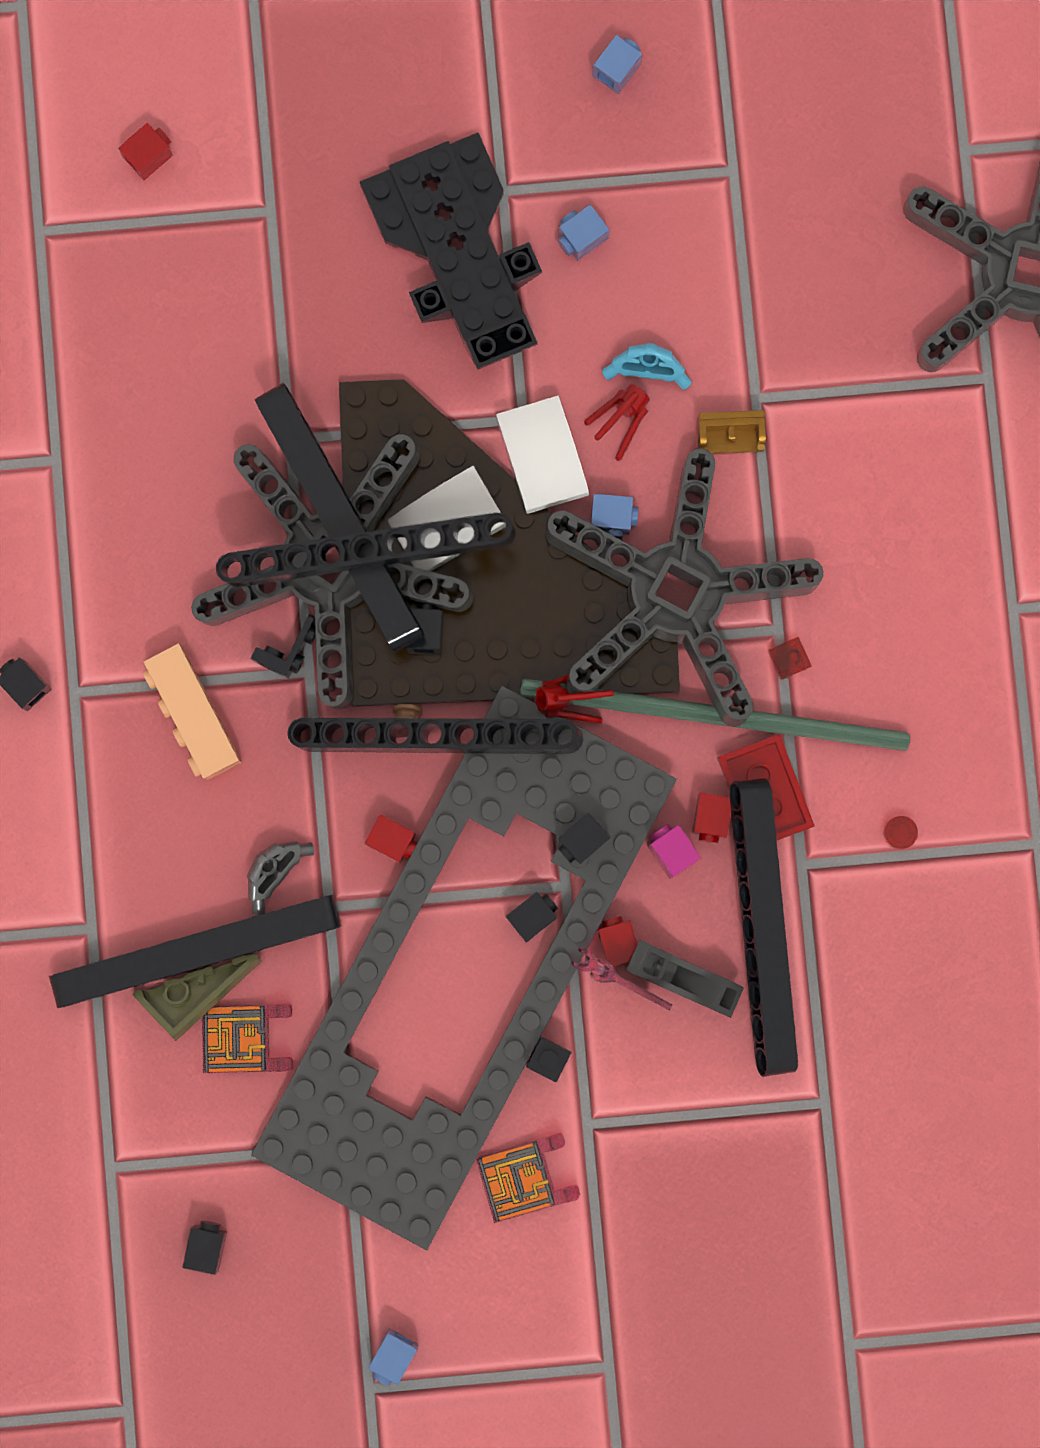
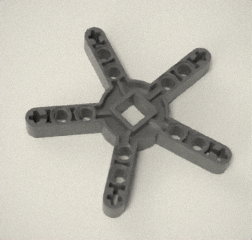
M1040 163L1026 222L1017 224L1005 232L1000 231L930 188L917 187L909 194L903 209L905 217L911 223L983 265L982 284L984 292L928 338L918 351L917 363L924 371L937 372L1004 315L1017 321L1033 322L1040 338V287L1013 281L1019 256L1040 261ZM919 201L925 203L921 210L915 207ZM934 208H935V209H937L938 211H937V213L935 214L934 218L932 219V218L930 217V215L932 214V212H933V210H934ZM943 216L951 217L955 222V227H945L941 223L940 218ZM968 234H979L983 239V243L979 245L972 243ZM975 308H986L990 313V319H980L975 312ZM961 328L966 335V339L956 340L951 334V329ZM943 343L945 348L938 358H929V352H934Z
M395 435L387 442L350 499L368 532L374 531L419 462V447L407 435ZM251 444L243 445L236 450L233 459L237 470L288 533L284 544L330 538L318 515H313L266 454ZM401 447L402 449L407 448L410 452L405 456L399 455L397 451ZM250 456L254 457V462L263 471L257 473L249 466L247 459ZM390 460L400 467L399 471L389 464ZM391 472L393 475L391 483L388 486L380 487L378 485L379 476L382 473ZM276 479L278 481L276 491L266 494V483ZM372 499L374 501L372 512L361 514V504L365 500ZM291 504H296L298 506L297 515L292 519H285V509ZM300 552L295 555L293 559L294 568H301L306 564V552ZM401 563L387 565L390 572L400 571L401 580L397 585L406 599L435 605L436 607L455 612L467 610L473 602L474 595L471 588L458 578ZM273 566L261 570V572H270ZM349 571L341 572L333 585L317 575L277 581L276 589L270 594H265L264 583L243 587H234L227 583L204 592L193 600L191 606L192 614L197 620L210 626L223 624L294 595L315 607L319 699L322 703L334 709H343L350 705L353 700L350 608L361 603L364 598ZM424 579H431L433 583L431 591L428 594L420 595L417 590L418 584ZM442 587L450 592H457L459 588L464 596L463 598H457L454 603L450 596L442 593ZM239 590H245L247 596L245 602L235 606L233 601L234 595ZM209 603L217 606L211 609V616L204 613L208 610ZM225 604V606L228 608V610H227L226 608L220 606V605ZM338 619L341 625L339 632L329 636L326 631L327 624L331 620ZM334 652H339L342 657L340 665L330 669L327 663L328 657ZM328 675L337 677H335V680H333L331 678H328ZM335 683L336 687L342 690V694L337 695L336 700L329 696L330 692L335 691Z
M705 449L693 450L688 455L682 468L670 541L652 548L647 553L638 550L570 512L557 511L550 516L545 530V538L548 543L628 587V603L631 613L574 664L567 677V689L570 693L595 691L654 636L668 642L683 643L720 719L728 726H740L752 713L753 702L714 622L725 604L811 594L823 578L824 571L821 564L814 559L806 558L721 568L718 561L701 547L715 470V459ZM695 463L701 464L702 472L698 480H693L696 474ZM685 494H697L701 499V503H690L686 499ZM564 525L566 530L561 534L557 533L556 528ZM680 525H692L696 534H684L680 529ZM575 532H578L576 542L574 543L571 541L572 537L574 538ZM585 539L594 540L598 545V549L595 551L586 550L582 545V541ZM622 555L626 559L627 565L622 567L616 566L612 563L611 556ZM667 572L699 589L687 612L655 595ZM802 572H805L807 577H812L810 582H807L806 577H799ZM770 574L778 576L781 580V586L774 587L770 585L766 576ZM742 578L746 580L749 584V590L738 589L735 586L734 579ZM625 629L635 631L638 635V640L635 642L625 640L622 636V631ZM700 644L710 645L714 650V655L711 657L702 655L698 646ZM601 651L612 653L615 662L604 664L598 658V653ZM592 667L594 672L590 675L588 682L578 684L576 682L578 676L583 677ZM715 673H723L727 676L729 685L719 686L714 681L713 675ZM734 690V694L730 697L728 694ZM732 704L735 707H742L743 710L740 714L737 711H730L729 708Z

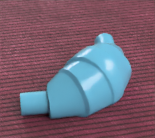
M655 343L629 346L627 350L613 358L610 365L602 369V373L607 380H611L618 374L625 377L638 376L639 378L660 379L667 382L674 380L682 390L687 389L692 383L691 379L684 373L685 368L674 357L672 351Z

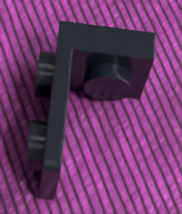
M308 615L286 661L282 659L284 653L267 645L264 650L256 647L250 659L254 663L288 679L292 672L297 674L305 659V656L301 655L306 643L311 645L316 637L315 616Z

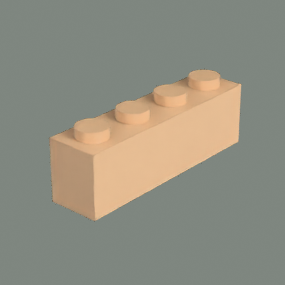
M178 643L145 660L144 664L147 670L142 673L151 690L157 687L162 697L161 700L157 701L165 718L172 717L177 728L172 730L181 748L187 746L192 756L187 761L195 776L202 775L203 779L208 781L242 763L183 647Z

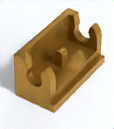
M765 410L699 413L697 418L698 449H705L711 454L764 452V444H766Z

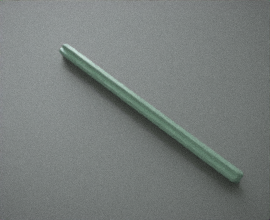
M523 679L520 695L524 698L535 699L536 690L542 686V681ZM566 684L560 685L562 688L565 687L567 689ZM614 691L612 697L569 702L572 705L728 726L720 719L714 705L616 691ZM729 708L731 712L737 711L739 714L743 710L737 708ZM752 711L742 725L736 726V728L900 751L908 750L910 744V735L907 732Z

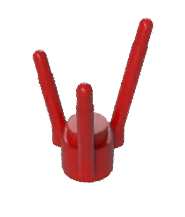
M630 384L625 391L620 389L611 400L584 421L585 425H590L616 405L618 410L594 436L595 440L598 441L622 415L628 418H632L633 415L635 416L615 457L617 461L622 459L641 420L648 413L645 406L650 401V398L638 386Z
M569 674L554 680L542 681V686L536 690L535 700L537 708L541 713H545L546 718L561 717L593 723H602L603 719L593 715L563 710L564 707H568L569 702L574 700L612 697L614 695L613 690L569 693L565 687L562 688L560 686L566 683Z

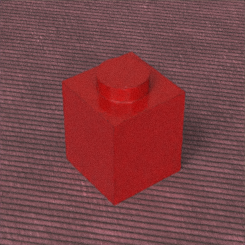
M148 123L118 147L124 160L143 180H146L173 156L168 146L171 143L168 136L159 127L154 130Z
M707 793L698 794L692 833L699 834L700 841L718 843L719 838L725 839L727 837L731 816L730 797Z
M380 814L364 844L401 863L403 858L409 860L418 842L414 841L416 833Z
M621 916L602 921L604 928L597 931L608 968L630 962L631 956L637 947L631 921L623 922Z

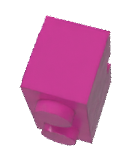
M667 824L650 836L653 843L648 848L669 879L701 859L679 825L672 829Z

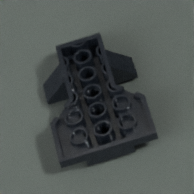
M479 133L451 144L449 141H446L389 165V170L360 181V186L385 244L395 248H402L428 260L436 281L409 292L421 323L453 318L463 344L477 370L538 345L527 317L523 314L514 292L540 275L542 270L530 242L501 253L499 256L488 231L497 207L504 195V190ZM430 180L434 183H439L436 184L437 190L433 192L430 188L424 189L423 187ZM445 209L446 212H452L449 214L450 219L444 221L442 217L436 218V216L439 215V211ZM457 238L459 241H464L461 250H457L455 246H448L452 244V239Z

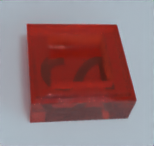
M799 637L768 650L781 681L812 667Z

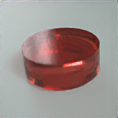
M894 817L884 827V839L892 848H908L917 839V826L908 817Z

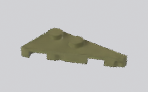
M255 953L249 956L243 955L232 959L231 963L216 968L210 966L186 974L181 979L173 978L164 981L162 986L147 991L137 990L132 995L169 1035L177 1041L262 961Z

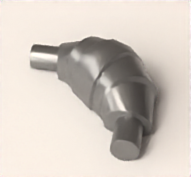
M297 841L280 844L274 843L255 856L247 874L248 899L252 900V914H265V899L271 897L275 888L286 878L289 871L299 863L300 857L314 855L312 843L299 844Z

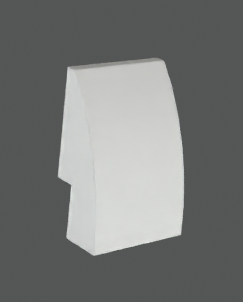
M559 396L496 414L499 430L527 514L589 495L582 466Z
M472 466L415 500L389 518L387 522L391 528L501 512L476 469ZM496 523L491 529V535L505 528L506 523ZM466 527L460 530L458 541L460 543H467L472 540L474 536L473 529ZM437 532L428 534L425 538V547H436L440 542V534ZM397 538L402 548L405 550L407 546L406 538ZM461 554L411 561L413 567L432 571Z

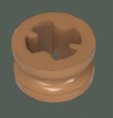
M411 704L395 705L393 713L396 714V717L394 718H418V716L422 715V708Z

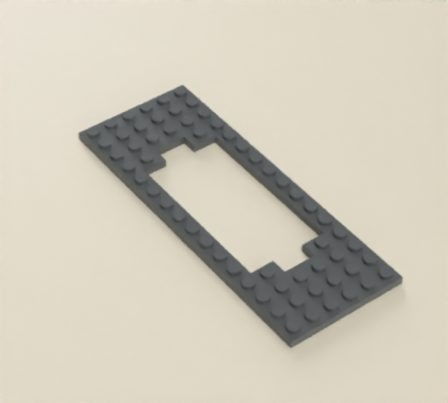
M501 686L484 719L564 718H546L545 713H541L538 710L536 703ZM579 726L577 727L583 734V743L579 750L570 754L465 753L251 1154L256 1159L425 1250H428L677 778ZM535 728L528 731L525 737L527 744L537 742L540 736L538 729ZM498 729L494 733V744H500L506 739V729ZM564 729L560 732L558 737L559 744L564 745L571 741L573 737L572 729ZM589 812L611 838L581 864L576 859L570 863L559 849L556 850L551 862L586 881L462 1114L460 1115L426 1096L414 1119H411L367 1095L379 1071L344 1051L468 819L470 818L504 837L515 815L518 814L561 837Z

